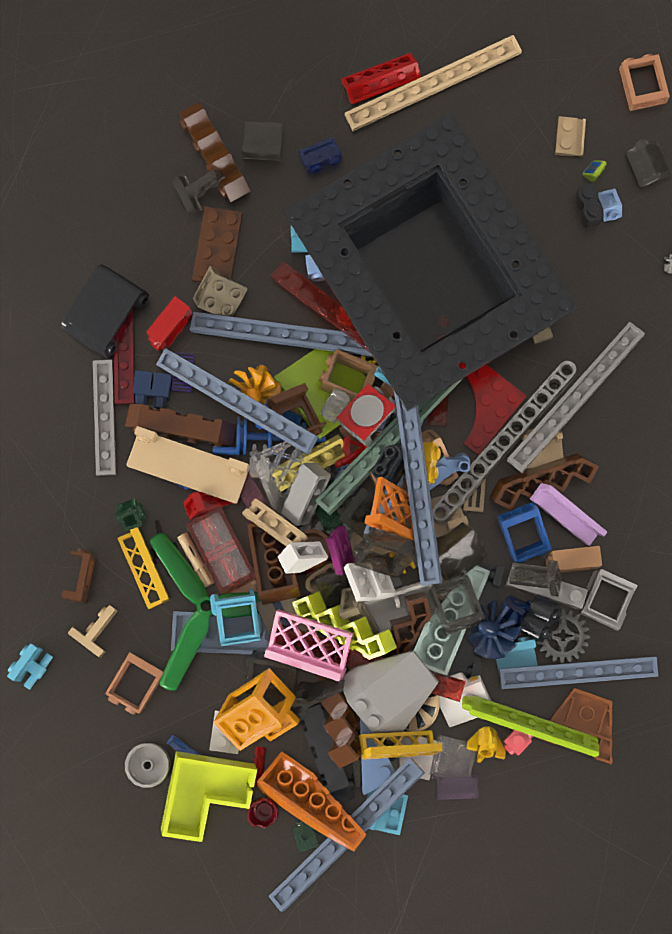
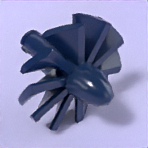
M492 601L487 605L491 612V620L483 605L479 606L476 618L482 620V622L473 618L470 619L472 634L468 635V639L475 648L474 652L488 659H500L506 657L505 653L516 647L517 644L514 642L519 638L517 636L521 631V626L513 629L509 628V626L517 623V612L515 610L508 620L503 623L504 616L510 609L506 603H502L501 614L497 618V601Z

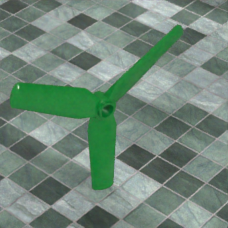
M159 533L150 539V544L182 594L197 606V611L185 623L159 681L160 686L174 691L179 686L208 632L209 619L214 615L212 614V609L209 611L201 609L203 604L211 605L210 597L207 595L202 580L165 533ZM250 592L226 593L218 596V598L249 595ZM254 592L256 603H258L261 600L258 596V592ZM251 604L221 609L222 617L226 618L252 616Z

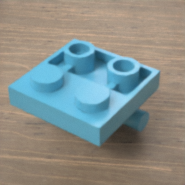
M30 643L29 646L26 645L21 650L20 659L11 664L7 677L12 681L21 682L28 672L31 673V676L24 684L30 690L37 679H41L46 672V667L53 659V656L46 653L41 662L37 663L36 660L44 649Z
M375 789V790L369 792V793L367 794V799H368L377 789ZM403 794L369 829L400 835L408 795Z

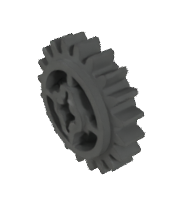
M565 609L561 610L562 614L559 619L558 629L552 631L548 640L556 642L558 651L549 645L547 639L542 643L536 642V645L543 646L539 652H547L545 658L552 655V662L559 658L560 664H563L564 658L567 659L568 663H571V656L578 660L577 652L584 654L585 651L582 649V646H589L584 640L590 639L589 635L584 634L589 628L582 627L586 621L579 622V614L572 617V610L566 615ZM566 623H571L576 628L577 633L571 632ZM561 631L564 632V635L568 636L564 641H561V638L556 636ZM578 641L574 649L566 652L568 642Z

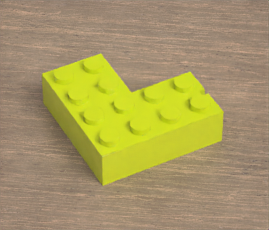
M176 751L161 825L162 836L202 842L210 803L249 809L253 793L251 787H254L257 773L255 764Z

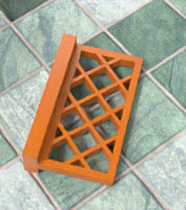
M383 477L377 478L371 515L366 516L365 524L416 551L411 510L408 505V492ZM383 485L386 487L388 493L386 496L383 492ZM396 493H398L401 502L399 503L397 502L395 497ZM388 498H390L393 506L391 509L387 503ZM380 504H382L385 511L383 514L379 512ZM402 505L406 513L404 516L402 515L400 510V506ZM393 511H395L398 519L397 521H394V518L392 516ZM407 518L411 526L410 528H407L405 523V519Z

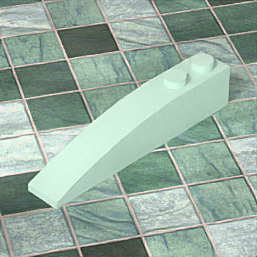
M471 564L456 586L424 625L414 648L416 654L436 679L443 683L490 571Z

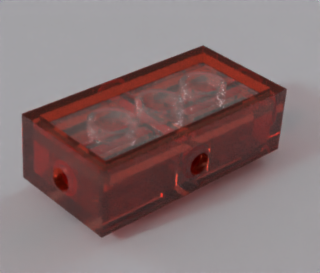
M221 506L186 523L222 595L231 593L256 580L255 571Z

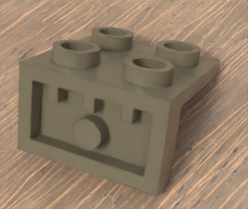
M210 266L193 300L198 308L212 314L233 317L248 289L242 284L221 276L217 268Z

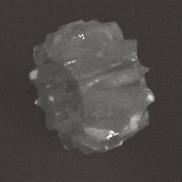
M334 389L321 409V415L328 421L337 422L336 417L346 408L350 402V396L343 390Z

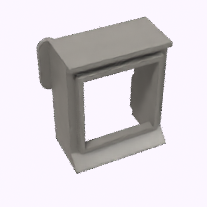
M603 569L593 572L587 585L589 593L579 614L614 630H619L626 617L627 607L638 585ZM601 580L628 591L616 619H612L590 608Z

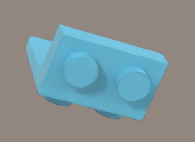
M529 637L518 638L516 647L505 653L506 657L496 659L498 673L499 669L538 666L534 650L536 647L535 639L530 640Z

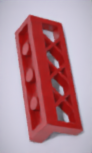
M411 53L341 78V81L347 91L350 103L354 104L421 78L416 59Z

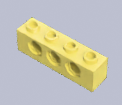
M338 434L313 447L309 454L301 453L271 469L270 472L280 491L292 486L303 463L316 462L325 469L344 457L343 440Z

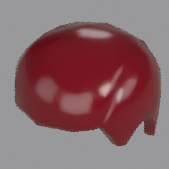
M265 797L252 801L247 811L248 821L253 827L267 828L275 823L278 817L277 805L273 800Z

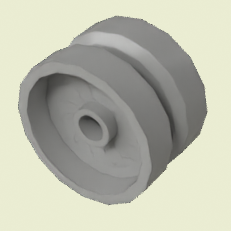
M144 743L134 747L128 753L125 760V771L128 779L142 788L155 787L163 783L171 771L169 753L162 746L155 743ZM145 762H150V763H151V768H150V769H146V768H145V767H146V765H144Z

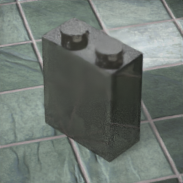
M463 522L437 542L441 576L451 585L455 584L488 556L484 550L486 548L485 544L476 537L478 535L477 531L472 526L468 527Z

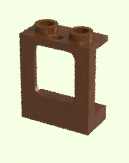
M306 383L271 396L267 402L270 409L283 416V413L300 407L311 425L306 430L316 436L323 432L322 429L327 423L326 421L320 423L306 396L309 390Z
M77 548V551L70 552L73 556L82 558L76 592L63 590L61 598L87 604L96 560L89 550Z

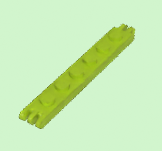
M475 695L462 697V709L469 711L470 715L593 757L599 756V739L595 736Z

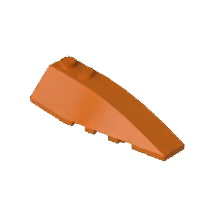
M281 751L258 779V791L310 827L344 847L355 851L366 837V833L344 811L341 804L331 796L328 789L319 782L315 774Z

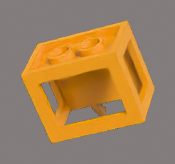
M269 668L230 693L213 723L240 751L263 736L272 741L298 725L300 719L290 710L296 696ZM270 682L285 696L283 701L273 707L263 698ZM256 685L250 696L241 702L237 700V696Z

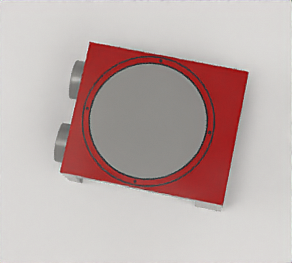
M369 384L336 417L339 424L367 448L373 443L370 436L392 413L397 416L396 402L390 397L386 399L383 396L384 393L377 386L373 388Z

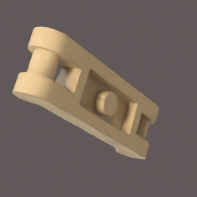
M256 498L251 502L252 505L249 509L246 508L242 512L248 520L254 522L286 547L289 543L305 542L308 539L302 531ZM292 534L296 536L293 541L289 539Z

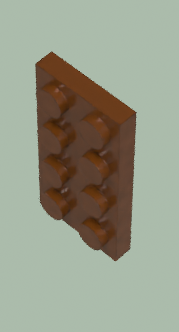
M211 207L204 208L192 276L193 282L201 283L210 266L217 268L221 276L232 279L242 212Z

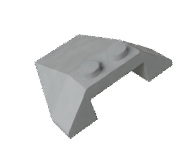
M414 650L356 666L345 673L344 677L340 680L348 704L373 734L404 731L439 682Z

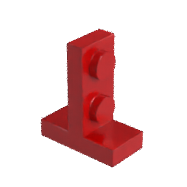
M199 491L191 493L183 502L189 520L196 519L201 514L234 504L205 493H199Z

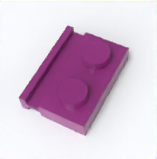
M338 526L330 534V538L326 539L336 575H343L344 567L348 563H354L355 559L346 527Z

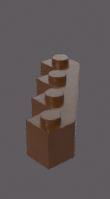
M198 102L179 112L182 118L179 120L184 131L188 130L194 141L192 143L197 153L200 152L207 163L205 167L210 175L213 174L220 185L218 189L222 197H227L232 202L250 192L244 176L237 169L231 154L224 147L217 130L211 124L201 104Z
M130 404L125 427L131 428L133 433L138 426L156 432L160 437L166 439L180 437L186 439V443L197 445V442H206L212 444V448L232 447L237 426L221 419L215 418L212 420L190 413L181 414L164 408H150L149 405Z
M576 453L525 470L523 473L520 472L499 479L490 497L495 503L512 510L521 493L531 498L541 483L551 485L562 492L567 488L573 475L591 483L599 466Z
M424 592L404 597L408 616L389 620L397 648L378 656V660L408 652L410 647L414 645L421 634L422 628L431 618L428 598Z
M339 654L331 658L334 663L341 664ZM346 665L345 667L347 668V669H346V673H347V672L350 671V670H349V668H348L347 665ZM315 674L317 680L325 688L319 701L330 714L323 726L335 741L328 754L337 766L341 768L357 761L362 754L358 731L361 730L359 717L348 704L340 681Z

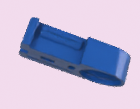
M172 735L167 741V744L178 752L200 755L175 735Z

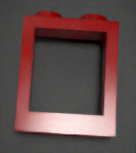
M176 296L146 332L149 337L148 341L151 342L150 345L158 351L160 349L163 351L165 348L168 349L193 316L191 308Z

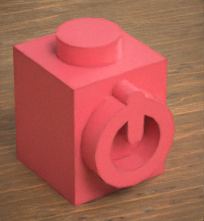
M513 729L502 742L505 744L504 748L509 754L519 756L532 742L533 736Z

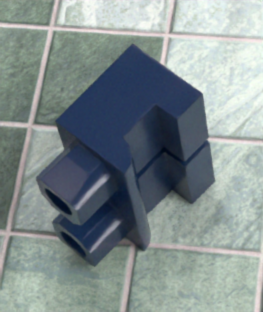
M135 370L133 387L135 404L147 405L148 398L154 399V408L165 409L167 400L170 401L173 381L172 374L155 372L153 374V372Z

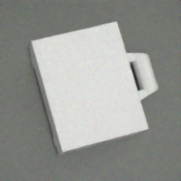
M460 672L446 677L447 687L438 689L440 708L449 727L478 718L470 715L469 711L462 709L463 696L475 695L491 701L480 675L467 679Z

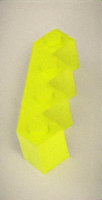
M320 591L292 602L298 616L353 633L349 649L357 650L369 660L397 648L390 629L373 635L366 616L352 622L349 621V618L342 620L339 615L340 605L326 609ZM318 629V630H317V631H319L320 633H322V634H324V635L327 636V634H326V632H325L324 630H322V629ZM340 635L334 637L339 640L340 644L345 645L346 637Z

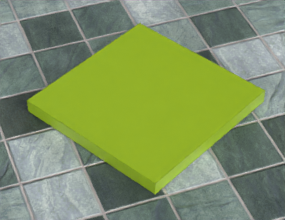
M314 349L274 376L273 379L275 382H280L283 392L306 383L309 389L306 396L320 423L324 421L327 423L322 429L323 432L317 435L319 439H322L340 426L336 417L346 408L350 401L320 389L322 384L319 381L323 370L327 371L328 365H326L329 354L333 355L334 351ZM336 362L329 382L359 394L365 380V375L362 372ZM297 407L296 410L311 427L302 408Z

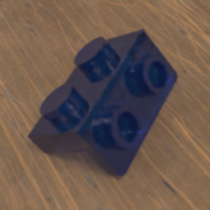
M334 137L299 150V155L307 173H316L322 170L324 166L335 165L342 159V152L339 150Z

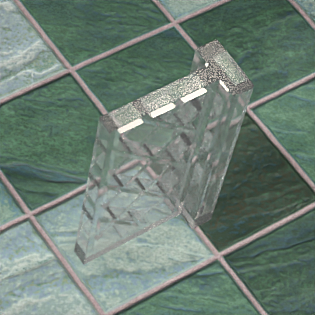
M286 441L259 453L257 449L249 452L270 506L281 517H284L281 513L284 502L288 498L300 467L305 463L301 450L296 447L292 455L284 453L286 448L292 446ZM271 454L277 455L274 463L266 461L265 457ZM281 457L289 459L285 467L278 465ZM293 461L301 463L297 471L290 469ZM275 469L283 471L280 478L272 476ZM288 472L295 474L291 482L284 480ZM281 484L289 486L286 493L278 492Z

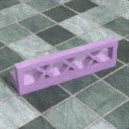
M541 483L530 498V500L588 546L591 545L597 535L605 536L607 533L605 529L551 485Z

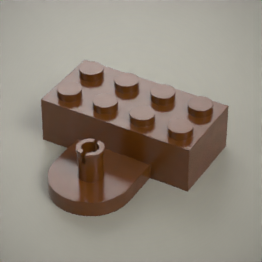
M255 523L247 524L258 596L262 604L301 597L298 573H285L278 559V556L286 546ZM317 529L303 530L302 532L308 537L305 542H321L329 559L330 552L326 542L327 535ZM292 534L289 539L293 541L296 536ZM328 559L309 569H314L322 566L328 561Z

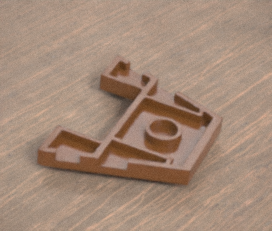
M573 688L549 721L599 738V756L594 757V759L612 765V701Z

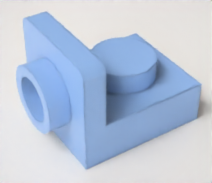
M615 188L599 192L598 202L603 209V221L621 218L622 203Z

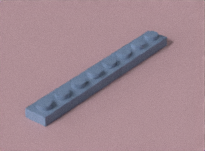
M656 656L499 669L500 689L658 677Z

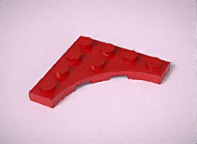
M460 363L459 368L464 369L466 368V365L464 363ZM487 364L466 376L474 392L476 416L472 431L463 445L477 456L483 452L527 397Z

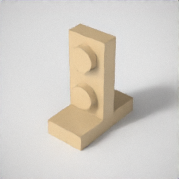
M111 605L108 607L104 606L98 613L99 619L96 623L92 622L86 629V636L74 627L70 629L68 634L96 656L102 658L106 651L94 643V641L118 610Z

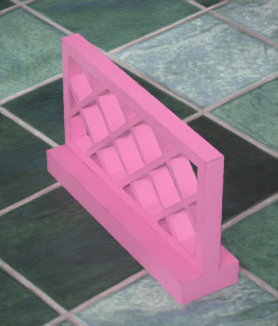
M278 609L275 614L269 647L266 649L264 657L340 681L346 673L347 668L345 666L353 633ZM281 616L287 618L291 624L285 629L280 623ZM300 623L306 624L309 632L302 635L297 625ZM293 627L298 638L291 641L285 631ZM318 629L324 630L328 638L321 641L315 631ZM282 634L287 642L283 646L275 643L276 636ZM309 634H312L317 644L309 647L304 639ZM337 635L346 637L345 645L339 647L334 637ZM300 640L305 650L302 652L297 651L293 645L294 642ZM328 640L335 647V650L330 653L327 652L322 644ZM319 646L324 656L320 658L315 657L311 649ZM338 652L341 657V664L334 663L330 655Z

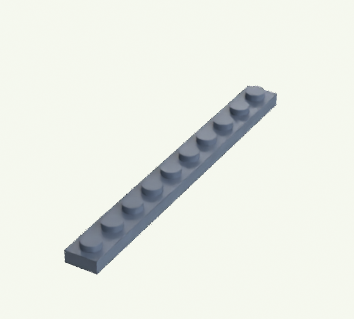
M193 312L190 326L192 333L334 352L338 349L349 354L373 357L361 336L357 333Z
M164 349L156 364L306 454L311 452L318 439V436L169 349Z
M394 391L421 586L442 583L418 406L407 412Z
M409 758L351 817L366 832L425 772L413 758ZM327 838L268 897L280 912H284L348 848Z

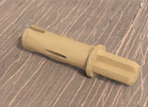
M188 533L180 535L177 539L191 562L194 572L202 580L205 588L213 585L214 580L207 569L208 565L203 562Z

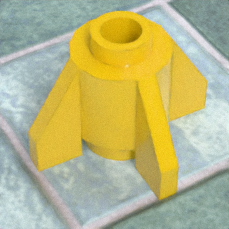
M490 726L479 729L467 742L468 750L478 751V763H481L484 757H492L494 753V757L505 759L506 751L498 736V732Z

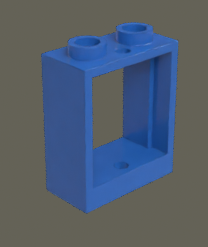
M534 502L497 516L509 555L515 564L524 563L531 557L542 556L547 551L552 550L539 509ZM533 518L541 541L515 550L508 527Z

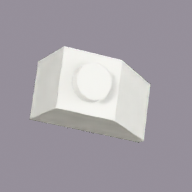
M294 542L287 545L278 556V559L285 573H301L327 560L328 556L321 542Z

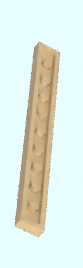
M514 35L347 111L345 112V117L352 131H355L520 55L522 50Z

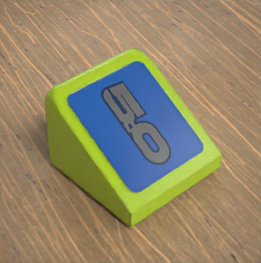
M592 161L582 175L592 183L595 182L604 171L607 162Z

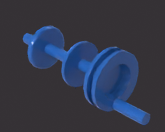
M237 417V446L213 447V454L239 455V451H243V455H246L247 440H268L267 450L271 452L272 441L284 440L269 431L268 433L247 432V418L244 417V421H242L240 417ZM306 422L301 424V427L306 429ZM326 436L322 439L318 438L316 442H325Z

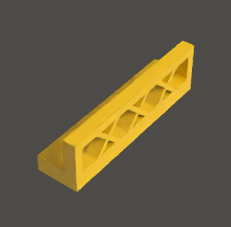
M136 527L131 529L130 533L119 537L118 541L148 609H151L169 601L170 598L141 531ZM133 536L136 543L134 550L126 548L123 540ZM135 554L140 555L144 561L141 568L134 566L132 562ZM143 572L149 573L151 577L149 586L141 583L140 578ZM151 589L157 591L160 600L154 603H150L148 599Z
M432 730L359 735L362 760L430 756L443 751L441 743H434ZM426 736L428 744H420L418 742L419 738ZM403 737H407L412 742L411 745H403L401 743ZM386 738H389L395 744L393 746H385L383 742ZM366 739H371L377 744L376 747L367 749Z

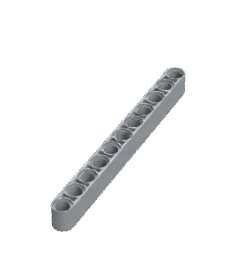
M564 361L555 369L470 465V469L464 472L432 509L433 519L436 524L443 525L450 520L521 440L523 435L528 432L573 381L576 373V366L573 362ZM569 369L572 373L565 375L562 370ZM557 383L559 388L552 389L550 384ZM544 397L547 402L540 403L537 401V398ZM526 411H532L534 413V416L527 417L524 413ZM514 425L521 426L522 430L516 432L512 429V427ZM506 439L509 441V445L502 446L499 441ZM490 453H493L497 456V458L495 460H489L486 456ZM482 468L484 473L478 475L474 472V469ZM469 482L472 486L469 489H464L461 487V484ZM451 496H456L459 501L453 504L448 499ZM441 510L446 513V516L438 518L435 514Z

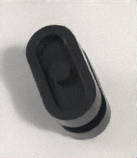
M393 444L385 447L372 470L373 477L376 480L379 477H383L395 485L399 483L405 472L402 450Z

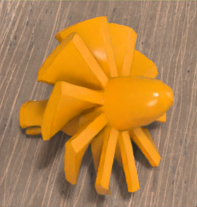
M264 365L257 366L256 370L248 367L252 376L250 379L245 372L235 371L234 374L242 378L245 383L237 382L233 378H230L228 381L229 385H236L240 388L239 391L263 405L268 398L270 399L271 396L282 392L280 382L275 383L268 372V368Z

